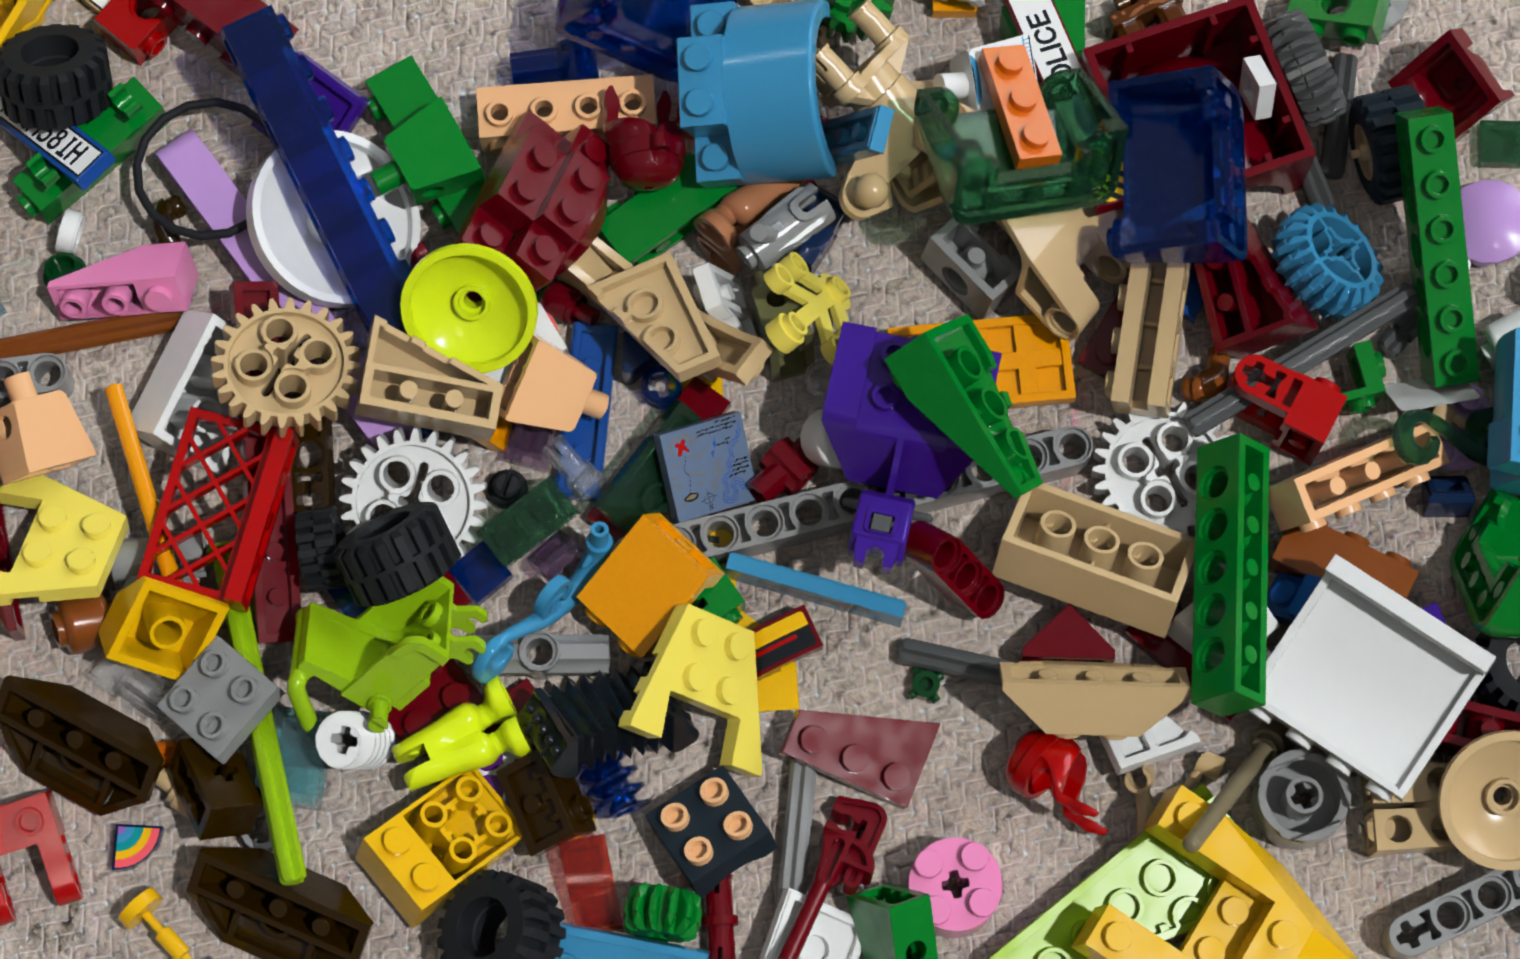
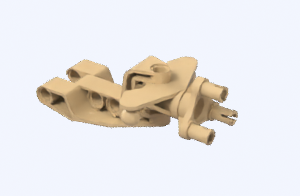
M865 0L848 17L876 45L873 49L875 52L864 63L852 71L830 48L828 43H825L820 48V51L816 48V86L822 93L820 99L830 109L835 106L851 107L857 112L878 105L895 109L884 154L848 163L839 191L838 200L841 209L851 219L858 221L868 219L893 207L891 189L901 205L913 213L920 212L965 193L969 194L1012 238L1019 251L1022 267L1015 290L1016 295L1057 337L1064 340L1076 339L1099 311L1100 306L1098 298L1084 281L1085 275L1079 267L1084 263L1100 280L1108 284H1120L1130 271V268H1124V252L1126 242L1134 241L1136 228L1121 208L1098 216L1095 215L1074 164L1069 160L1061 157L1059 164L1055 166L1015 170L999 121L951 98L940 97L937 99L933 90L934 80L909 81L901 73L910 38L909 34L900 25L895 27L872 3V0Z

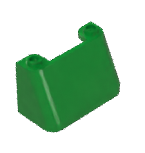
M1491 488L1452 552L1449 564L1450 571L1473 627L1477 631L1492 638H1520V498L1505 491Z

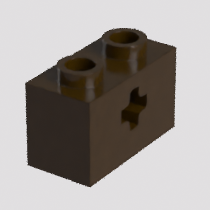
M193 738L179 739L167 772L199 840L251 834L258 814L263 809L261 790L254 785L246 768L244 755L236 750L228 761L222 764Z

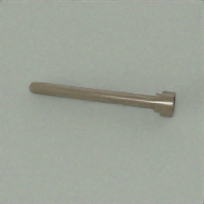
M1273 720L1269 725L1262 722L1255 730L1250 739L1252 751L1183 838L1182 845L1187 852L1194 853L1202 847L1265 763L1272 761L1289 749L1292 740L1285 736L1288 729L1283 724Z

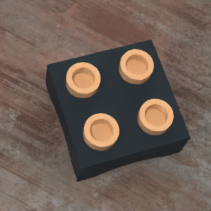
M723 765L645 815L660 843L672 857L693 891L701 898L713 891L723 879L738 868L751 861L763 858L777 849L770 830Z

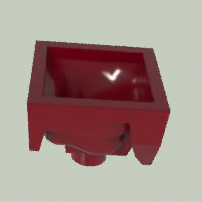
M1463 28L1448 30L1388 81L1391 88L1411 85L1420 95L1427 108L1439 106L1453 112L1456 143L1470 133L1469 128L1480 119L1497 110L1515 96L1512 90H1503L1484 59L1468 49L1473 42Z

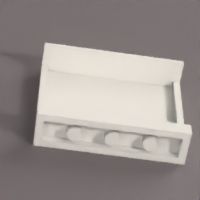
M1335 554L1326 567L1324 576L1266 661V705L1247 711L1268 725L1273 718L1289 728L1285 736L1309 751L1313 744L1329 754L1325 762L1342 774L1349 777L1354 770L1369 780L1365 788L1385 802L1389 803L1392 797L1402 802L1494 664L1496 656Z

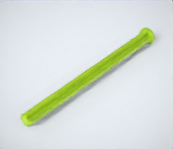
M222 541L215 543V545L219 549L232 541ZM211 546L207 548L206 555L213 552ZM231 552L222 556L226 565L228 564ZM217 559L213 561L218 590H220L225 571ZM250 606L247 613L229 609L225 617L230 646L264 674ZM271 709L249 735L279 881L283 886H291L303 883L307 873Z

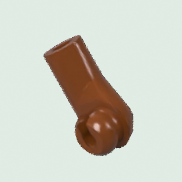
M1215 346L1209 347L1207 369L1197 374L1194 378L1187 377L1182 381L1180 386L1182 397L1186 401H1196V403L1200 404L1224 391L1228 383L1231 356L1216 352Z

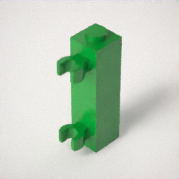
M132 77L124 85L120 82L107 93L111 105L107 110L101 111L100 116L77 126L109 150L116 159L86 190H81L47 164L39 152L25 163L26 168L12 179L20 193L15 197V200L32 219L39 214L48 225L51 224L137 150L144 133L160 115L165 113L163 106L135 77Z

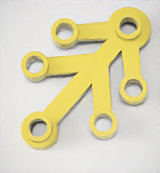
M790 252L779 263H776L764 273V280L774 293L778 295L783 294L803 305V307L796 313L791 311L788 314L780 313L766 324V334L779 351L788 354L804 342V336L808 333L807 327L815 321L821 341V353L826 361L833 366L843 321L849 322L846 311L851 306L849 299L851 296L850 289L839 276H831L827 273L816 276L809 272L805 260L798 253ZM796 282L801 283L802 285H804V286H806L807 288H809L810 291H808V290L802 288L801 286H799V285H797V284H795V283H796ZM830 316H832V319H833V322H834V325H835V328H836V332H835V333H834V330H833V326H832V323H831Z

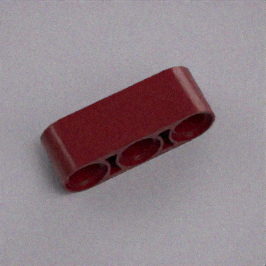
M924 520L911 524L904 557L948 601L981 619H988L995 615L1000 609L1005 596L1002 583L957 537Z

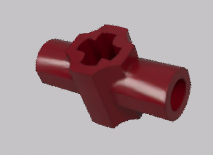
M787 436L782 440L780 439L768 450L758 465L762 471L748 482L746 487L758 503L773 500L783 491L788 496L797 494L817 473L819 467L805 456L801 448L800 437L793 442Z

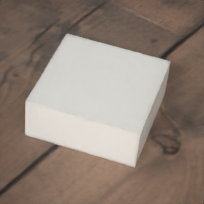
M1261 55L1244 57L1239 93L1254 120L1272 117L1276 82Z

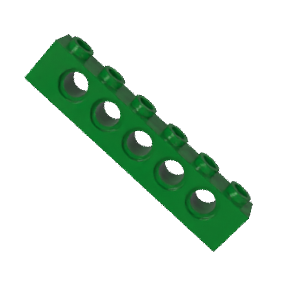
M1439 106L1394 113L1411 279L1412 286L1420 300L1419 304L1415 307L1422 378L1435 388L1480 381L1453 112Z
M1242 433L1197 447L1191 704L1220 717L1266 705L1270 448Z

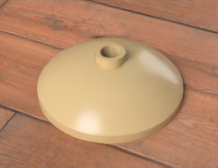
M1517 730L1491 732L1465 745L1452 758L1445 769L1438 792L1439 817L1449 840L1463 855L1473 862L1495 870H1520V731ZM1499 787H1506L1507 796L1505 799L1499 802L1494 801L1493 795L1495 790Z

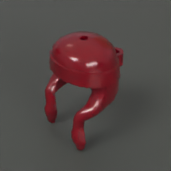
M609 86L604 97V107L607 116L603 133L610 144L608 158L615 178L622 186L640 192L659 191L671 186L677 181L683 169L687 148L685 147V131L680 128V123L678 121H669L671 99L666 90L662 92L656 105L658 127L656 128L645 119L635 117L618 118L620 101L614 87Z

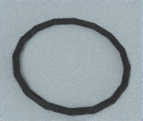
M221 98L187 101L158 117L139 142L132 163L135 193L148 216L172 234L200 241L227 238L247 229V221L245 219L226 229L201 232L177 226L155 210L143 188L141 165L149 141L166 122L189 110L220 107L243 113L261 126L274 149L282 145L268 120L245 104Z

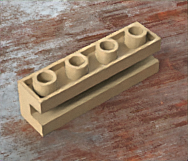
M1136 227L1134 241L1126 242L1124 268H1130L1128 284H1120L1117 302L1118 311H1124L1121 327H1114L1111 354H1117L1115 371H1107L1104 390L1105 397L1111 398L1110 401L1115 413L1169 418L1194 247L1190 232L1172 231L1171 237L1156 236L1155 230L1152 228Z

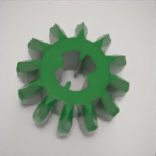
M643 883L630 887L628 897L624 903V929L630 934H636L637 937L664 942L682 943L696 939L698 928L701 926V897L694 892H690L688 889L677 888L674 885L666 886L659 883L657 885Z

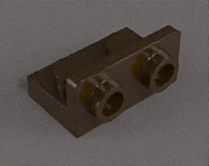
M537 749L496 771L531 857L540 856L576 836L589 835L597 830L593 821L592 806L582 794L576 778L569 779L553 776L547 765L540 760V754Z

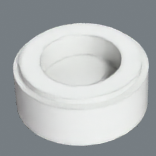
M70 209L65 211L57 235L56 252L76 253L85 224L83 213Z

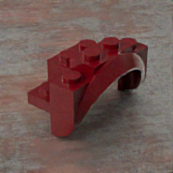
M526 111L519 116L453 244H478L503 253L524 271L535 292L549 284L552 279L567 270L586 252L602 228L607 212V183L611 177L606 173L610 165L608 158L610 145L584 124H581L563 137L532 111ZM519 231L515 238L510 242L513 234Z

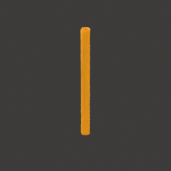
M120 383L112 384L105 388V393L150 537L159 509V503L123 385ZM165 532L161 539L160 545L169 540ZM173 549L156 557L161 576L168 577L179 571Z

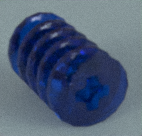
M621 750L616 762L607 754L604 767L597 759L595 760L594 769L584 762L581 769L585 770L579 776L580 784L584 786L594 785L586 793V798L589 802H601L593 810V815L597 819L620 818L646 807L652 801L651 798L636 799L635 795L645 784L644 781L629 782L628 778L638 767L637 765L622 766L621 761L627 755Z

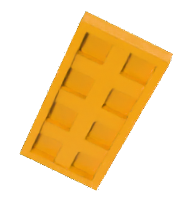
M1035 314L972 320L989 349L1002 353L996 386L999 392H1008L1013 405L1010 408L1075 402L1076 391L1069 340H1064L1053 334ZM944 323L887 328V334L910 338L914 335H921Z

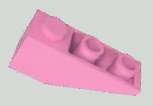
M186 241L149 244L48 282L47 289L61 321L188 311L199 274Z

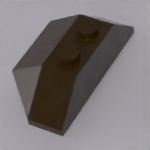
M11 675L4 677L0 689V729L9 750L25 775L99 816L150 800L164 758L148 727L71 685Z
M202 848L199 851L186 890L192 900L197 901L204 917L221 941L262 959H361L374 923L346 885L306 868L307 875L303 883L283 886L279 881L274 854L262 848Z

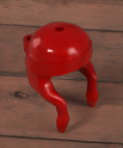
M1033 729L1022 735L1013 746L1005 767V777L1012 790L1031 800L1038 798L1048 789H1052L1054 800L1062 804V812L1066 820L1076 824L1085 832L1105 835L1109 831L1108 829L1083 817H1095L1099 812L1087 804L1078 801L1087 773L1086 758L1080 751L1079 745L1073 739H1063L1054 734H1046L1042 729Z

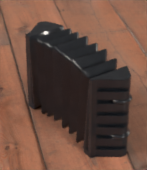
M649 661L644 663L641 675L632 665L626 677L614 667L611 679L600 670L595 682L582 674L579 687L567 679L565 692L553 684L551 696L541 687L533 689L532 696L518 714V719L525 729V735L532 740L540 754V760L547 765L553 776L569 779L578 777L583 762L594 769L595 760L597 759L604 767L606 755L608 754L616 762L620 750L629 758H632L633 746L643 756L647 745L658 754L660 743L673 753L679 752L698 739L699 731L694 726L691 715L685 712L676 698L669 696L662 738L649 739L618 727L623 712L631 710L636 700L637 694L634 692V689L640 677H646L652 667Z

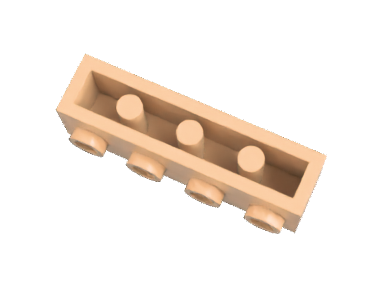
M653 74L476 88L479 139L482 153L490 152L493 156H499L519 116L528 110L532 111L563 137L581 124H584L606 143H609L603 133L607 116L604 107V97L609 86L614 87L620 101L618 118L635 117L645 119L657 128Z
M1431 420L1395 432L1269 486V504L1280 531L1299 527L1301 534L1326 525L1325 516L1334 513L1337 519L1361 510L1360 501L1369 498L1370 503H1375L1397 494L1394 486L1403 483L1405 488H1409L1431 479L1428 471L1450 461L1434 421Z

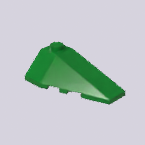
M969 314L922 333L884 359L891 371L893 382L899 389L903 390L907 399L1011 496L1016 499L1043 484L1025 435L1018 428L1012 427L1008 417L1007 409L1013 406L1008 392H999L991 373V371L997 368L993 354Z

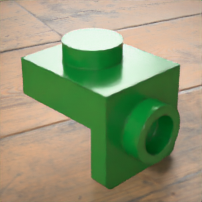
M1371 340L1353 344L1346 354L1356 389L1343 392L1348 397L1341 411L1349 409L1351 415L1374 409L1376 407L1375 402H1378L1386 391L1382 379L1386 377L1384 359L1379 351L1374 352Z

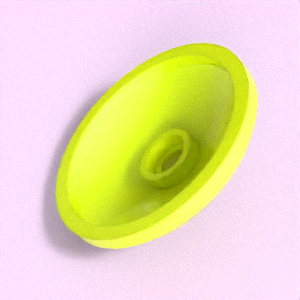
M459 243L432 251L423 257L411 270L401 294V317L404 328L409 336L412 338L416 336L425 341L426 345L449 358L454 357L481 373L498 370L516 360L527 348L536 329L538 303L530 280L512 259L487 246ZM476 292L481 296L482 300L478 302L472 301L467 293Z

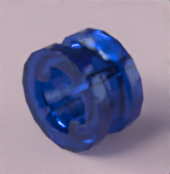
M662 365L650 368L643 376L641 385L642 395L650 407L657 410L669 409L682 393L681 383ZM658 378H664L666 384H674L675 386L674 390L668 389V396L659 397L657 391L649 390L650 385L656 386L655 380Z

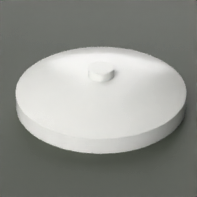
M316 130L289 139L276 148L261 163L254 174L247 195V229L252 246L260 262L273 279L284 289L304 301L310 300L315 305L330 308H349L368 303L385 294L408 272L411 254L417 248L420 241L421 220L418 204L414 203L405 185L383 196L379 194L369 172L391 161L384 150L367 139L352 133L338 130Z

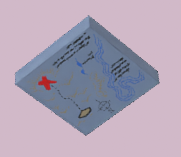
M731 411L653 434L672 522L681 523L756 500L746 487V484L755 476L739 411Z

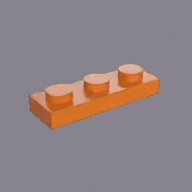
M1025 44L982 48L978 61L1015 170L1058 165L1063 154Z

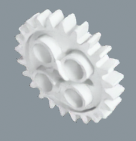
M1182 402L1177 412H1171L1170 410L1169 418L1125 414L1127 424L1115 418L1111 423V428L1115 435L1103 432L1099 440L1107 449H1095L1093 454L1095 460L1103 463L1102 465L1092 467L1091 470L1092 477L1103 479V481L1094 486L1093 494L1107 495V498L1101 503L1103 505L1187 535L1190 530L1195 535L1196 490L1189 488L1184 477L1187 474L1196 473L1197 447L1229 437V435L1216 438L1214 436L1216 426L1205 434L1195 437L1189 432L1184 423L1183 416L1187 413V404L1185 402ZM1167 435H1175L1182 440L1184 449L1172 452L1164 447L1162 438ZM1144 439H1148L1153 445V451L1155 456L1153 455L1151 450L1143 444ZM1128 456H1136L1144 462L1145 470L1139 473H1132L1124 467L1122 460ZM1159 465L1164 471L1173 470L1174 473L1171 480L1166 475L1160 477L1156 475ZM1174 490H1176V492L1178 493V495H1179L1184 501H1186V503H1187V506H1186V507H1181V506L1179 505V503H1178V501H1177V496H1176V493H1175ZM1158 494L1167 501L1168 509L1162 512L1153 511L1147 506L1145 498L1148 495Z
M401 427L396 428L393 436L394 442L392 443L383 433L376 437L378 451L368 444L364 445L361 450L367 461L353 458L349 464L358 474L345 475L342 478V482L351 487L352 491L339 496V501L351 504V509L345 511L341 515V519L354 520L356 524L347 535L364 523L374 519L375 507L377 505L385 504L396 509L410 504V501L403 498V496L408 497L414 490L420 465L426 462L429 468L418 496L419 501L437 504L462 558L466 554V549L461 540L475 543L478 539V536L470 526L481 527L486 522V519L476 514L475 511L487 508L489 505L488 500L476 497V493L481 492L487 487V482L473 481L472 478L480 470V464L468 467L464 464L470 453L469 449L463 450L456 455L452 451L456 440L454 437L442 445L438 443L439 431L434 430L428 439H422L420 427H415L411 437L406 439ZM400 461L406 464L410 471L408 482L397 483L389 477L388 465L390 462ZM437 475H444L450 478L454 485V493L448 497H440L435 494L431 487V479Z

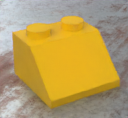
M142 576L116 594L98 630L105 657L178 681L213 641L230 607L228 603Z

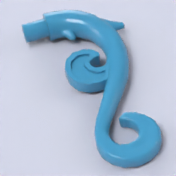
M598 521L591 525L590 533L586 537L584 553L570 579L564 575H557L551 579L538 595L534 604L533 614L508 627L486 643V652L483 654L478 653L471 669L472 677L477 682L487 684L493 677L499 676L504 671L515 651L514 645L510 642L547 628L566 615L580 602L576 596L612 552L613 538L609 534V528L606 523Z

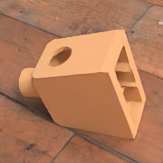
M534 333L524 352L511 362L504 378L499 415L503 419L514 423L572 432L576 428L581 414L598 420L601 419L607 411L609 395L593 389L597 379L595 371Z
M29 371L3 380L11 403L0 408V475L3 485L68 469L97 455L66 393L57 390L38 395Z

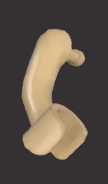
M1150 765L1142 766V771L1147 778L1146 784L1136 782L1131 772H1127L1124 779L1125 786L1135 796L1137 834L1143 830V827L1154 811L1150 787L1155 782L1156 773Z

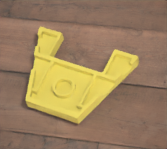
M44 475L8 485H3L2 482L0 485V504L38 511L11 571H0V606L11 605L13 599L38 597L39 602L100 597L129 529L127 515Z
M691 604L676 605L652 653L656 659L648 675L640 677L634 689V692L637 694L636 700L631 710L623 712L618 727L649 739L662 738L669 696L727 719L719 766L723 765L726 769L747 777H761L762 753L754 631Z

